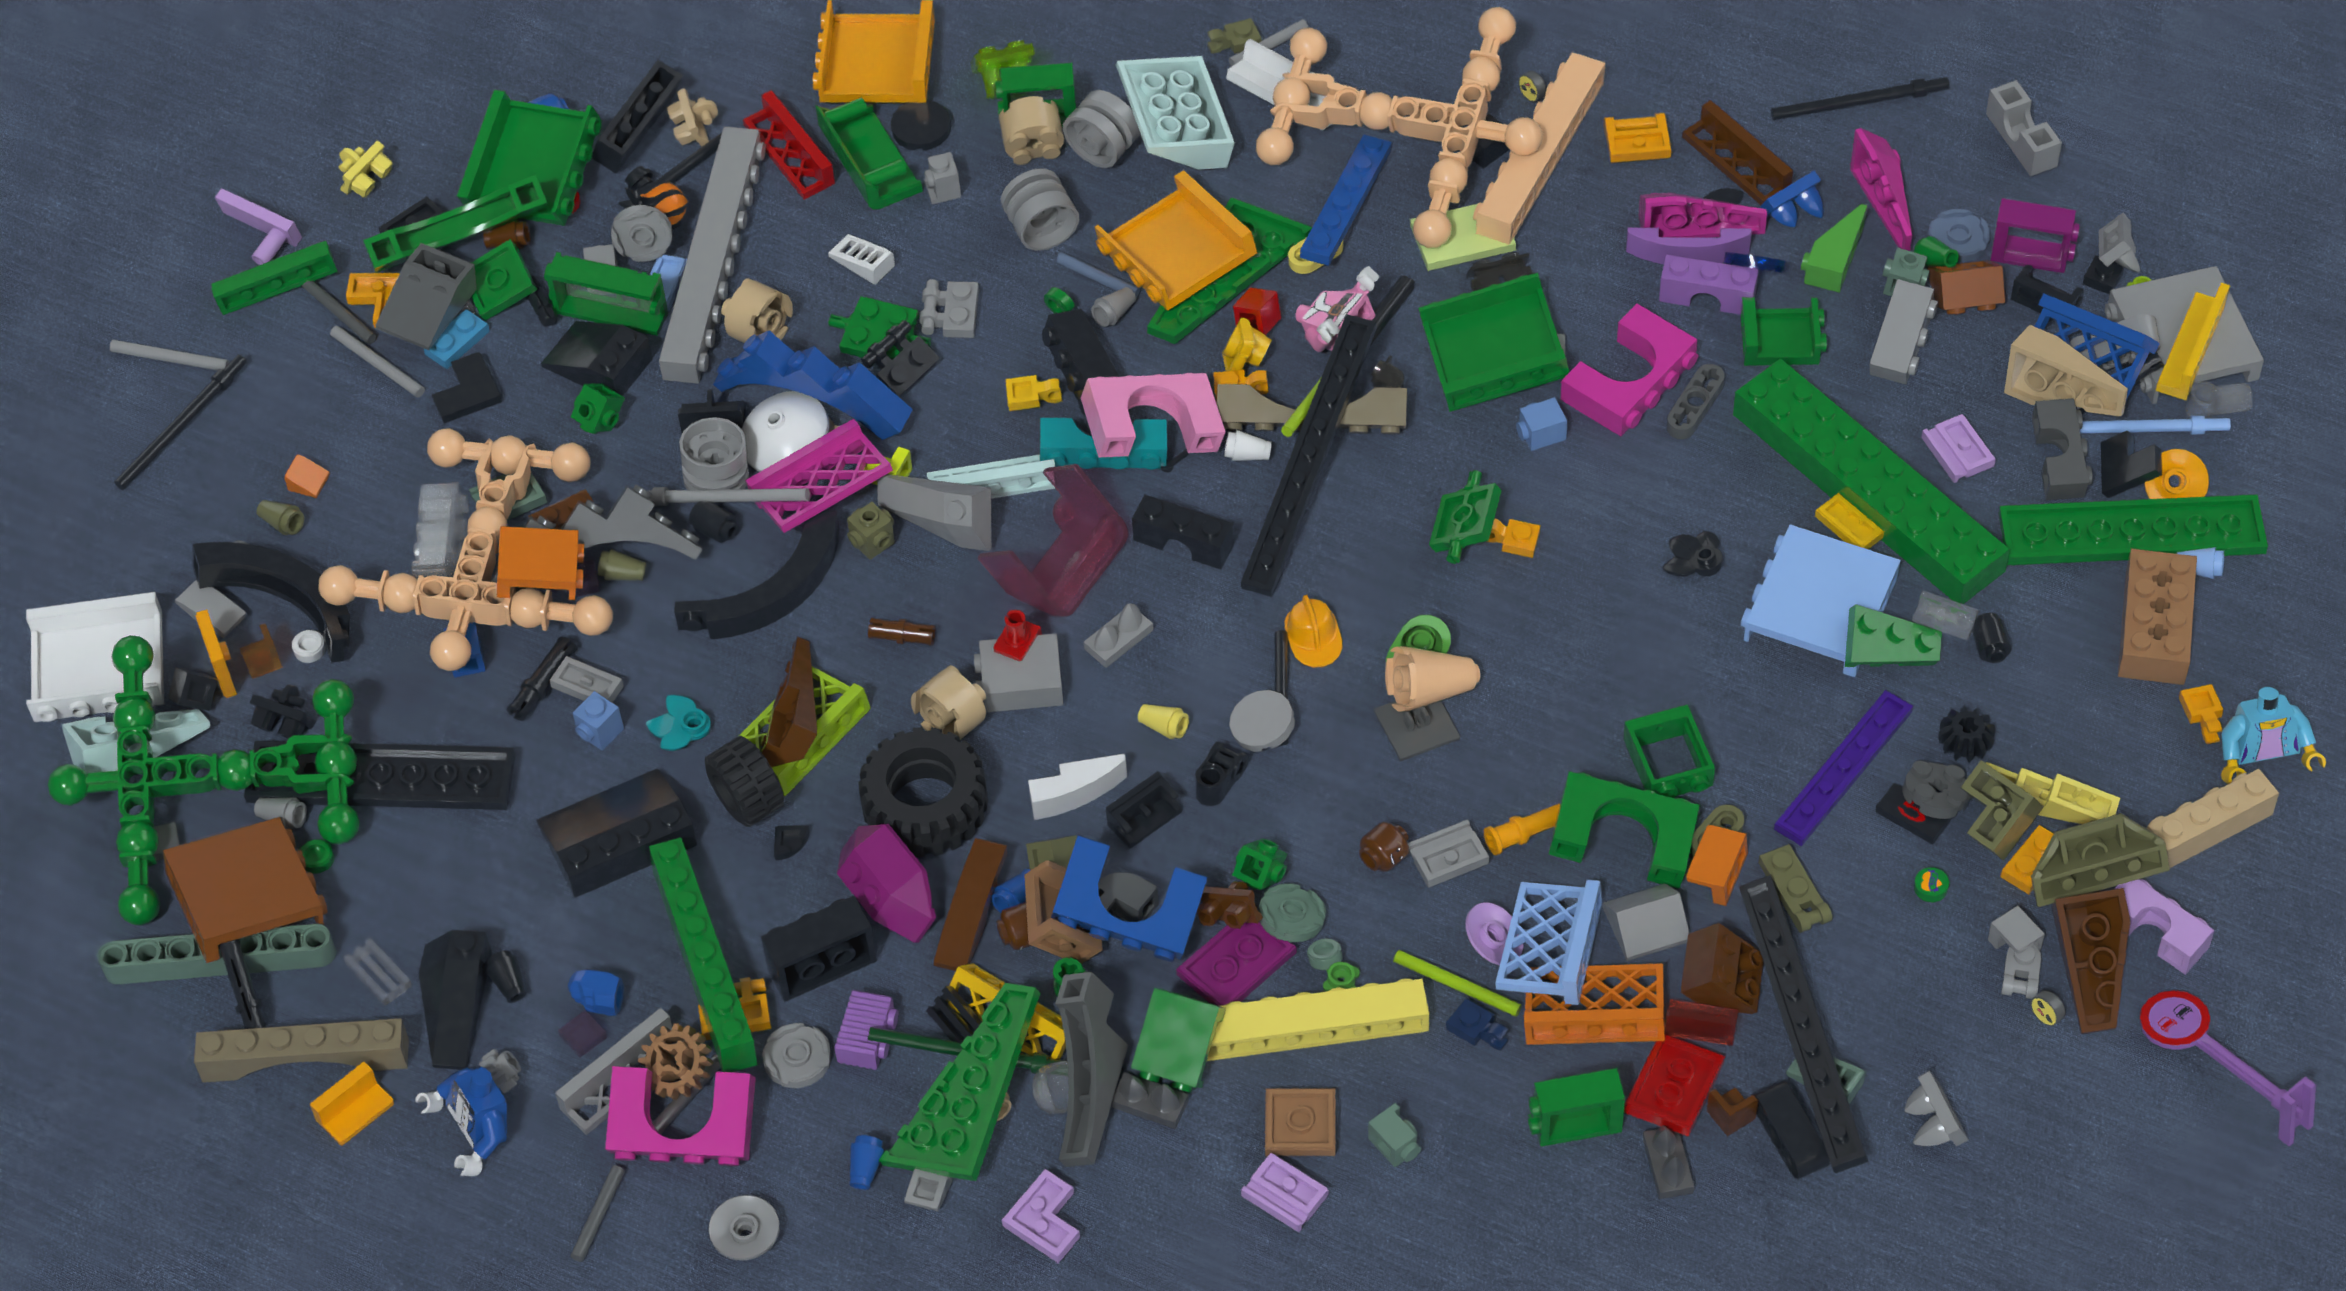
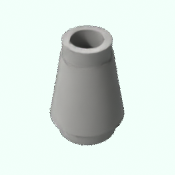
M1124 287L1096 299L1091 308L1094 320L1104 327L1115 325L1132 304L1136 302V296L1130 288Z
M296 797L259 798L255 803L254 813L256 817L264 820L280 817L285 829L290 828L292 830L303 825L306 818V806Z

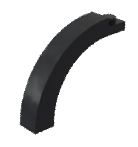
M837 510L822 511L804 521L801 539L790 559L776 574L760 585L730 597L675 602L674 613L678 631L708 629L710 640L729 638L768 626L799 607L821 584L834 560L840 530Z
M232 542L192 544V567L199 589L234 586L256 589L278 596L298 607L314 622L323 636L331 663L344 661V648L349 647L350 613L346 605L336 606L324 600L318 590L321 575L317 571L291 556L260 546Z

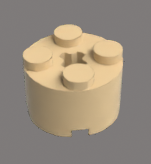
M1038 96L1024 97L1009 104L1010 109L1005 113L1003 110L1000 112L999 122L1006 153L1013 158L1015 164L1024 165L1033 158L1044 157L1046 159H1054L1060 155V148L1064 143V135L1058 107L1055 102L1051 101V104L1046 103L1043 97Z
M749 278L742 282L732 298L725 300L721 309L722 315L725 316L727 334L743 343L752 335H759L768 330L782 340L788 330V327L784 325L787 316L792 318L793 312L792 301L788 295Z
M950 665L912 694L911 706L915 715L920 712L924 721L921 723V726L925 731H931V728L942 729L943 734L947 735L948 732H952L958 735L961 740L984 721L986 710L983 701L986 699V694L982 687L975 683L971 684L961 675L956 667Z

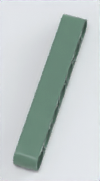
M322 924L277 927L238 939L240 940V946L249 973L323 967L332 963L336 957V948L327 927ZM193 934L111 941L102 945L97 953V959L104 976L112 984L228 975L222 954H219V960L206 963Z

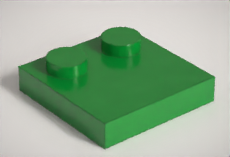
M511 239L471 262L475 267L477 287L471 297L480 316L485 321L538 290L516 244Z

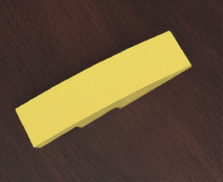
M1986 762L1987 765L2032 795L2043 806L2038 814L2039 816L2085 824L2116 815L2120 798L2058 773L2054 780L2024 768H2021L2017 774Z

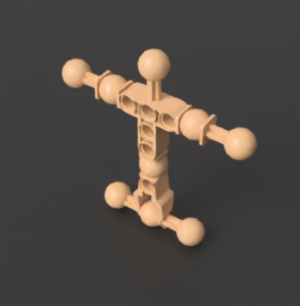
M1492 7L1483 12L1478 24V30L1483 38L1480 51L1471 50L1470 61L1463 68L1462 86L1458 90L1454 104L1414 97L1398 98L1396 95L1392 99L1389 95L1382 92H1373L1366 95V90L1359 92L1356 88L1335 83L1331 75L1309 73L1311 65L1318 63L1325 56L1327 41L1319 30L1302 28L1295 32L1290 40V52L1295 59L1290 73H1283L1284 79L1279 81L1273 90L1275 107L1270 112L1275 116L1272 127L1261 132L1256 139L1255 150L1258 157L1269 165H1281L1288 161L1293 153L1294 143L1288 134L1293 120L1295 123L1318 129L1327 128L1329 124L1347 126L1357 124V126L1362 127L1364 123L1366 127L1372 130H1383L1389 127L1390 132L1393 133L1397 131L1404 136L1442 142L1443 151L1439 152V161L1430 170L1428 189L1432 201L1429 210L1420 213L1413 224V234L1420 245L1427 248H1438L1445 244L1451 235L1452 225L1446 216L1450 202L1459 203L1460 201L1459 193L1467 185L1468 167L1472 162L1479 138L1505 142L1511 152L1519 156L1530 155L1536 152L1542 144L1543 132L1538 123L1528 117L1517 118L1511 121L1509 125L1485 121L1488 112L1487 101L1491 100V92L1499 84L1502 69L1500 56L1497 54L1500 45L1511 40L1515 34L1516 21L1509 10L1502 7ZM1310 92L1326 96L1320 106H1308L1310 103Z
M450 428L440 429L431 435L427 443V453L435 465L448 468L458 465L463 459L478 460L475 473L479 500L476 502V511L468 519V535L464 539L453 577L436 575L424 577V575H419L417 580L413 575L407 573H398L390 577L389 571L384 570L381 580L374 581L358 579L351 568L338 565L326 569L319 578L318 590L327 603L336 606L346 605L353 601L355 597L378 599L379 609L382 612H385L386 606L391 611L397 613H407L415 609L416 615H421L422 613L430 618L449 620L447 630L436 635L430 645V656L438 668L446 671L458 670L469 661L471 645L465 635L468 624L473 622L494 626L504 624L512 626L514 621L518 626L527 629L535 628L542 624V630L547 631L550 620L573 622L575 627L583 634L589 636L600 635L608 630L613 621V610L604 598L592 595L580 599L576 604L553 602L551 590L547 589L544 595L541 591L534 588H525L516 592L515 587H510V598H497V583L490 582L496 564L495 554L499 551L500 526L508 527L507 519L516 500H522L526 496L531 467L552 469L559 479L566 482H574L586 476L590 470L591 458L583 446L573 442L562 444L555 451L536 450L534 443L526 446L520 438L512 435L500 437L494 442L489 438L486 443L465 441L464 437L456 430ZM492 467L497 472L507 475L505 480L491 481Z

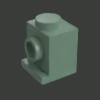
M1396 1103L1368 1122V1139L1394 1167H1397L1404 1161L1409 1162L1420 1153L1421 1147L1417 1144V1131L1410 1121L1400 1118V1107Z

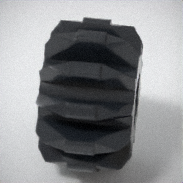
M1965 705L1961 708L1960 712L1951 708L1948 717H1943L1939 727L1938 740L1940 744H1943L1944 754L1954 753L1955 761L1960 757H1965L1970 763L1973 760V756L1982 760L1986 755V751H1990L1993 748V738L1996 732L1995 725L1990 724L1989 714L1980 716L1978 707L1973 712L1968 711Z

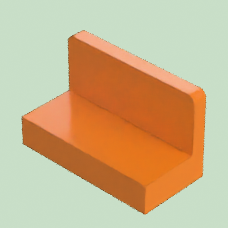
M1708 825L1705 829L1686 874V879L1688 882L1710 887L1712 889L1713 903L1726 906L1748 855L1746 834L1714 825Z

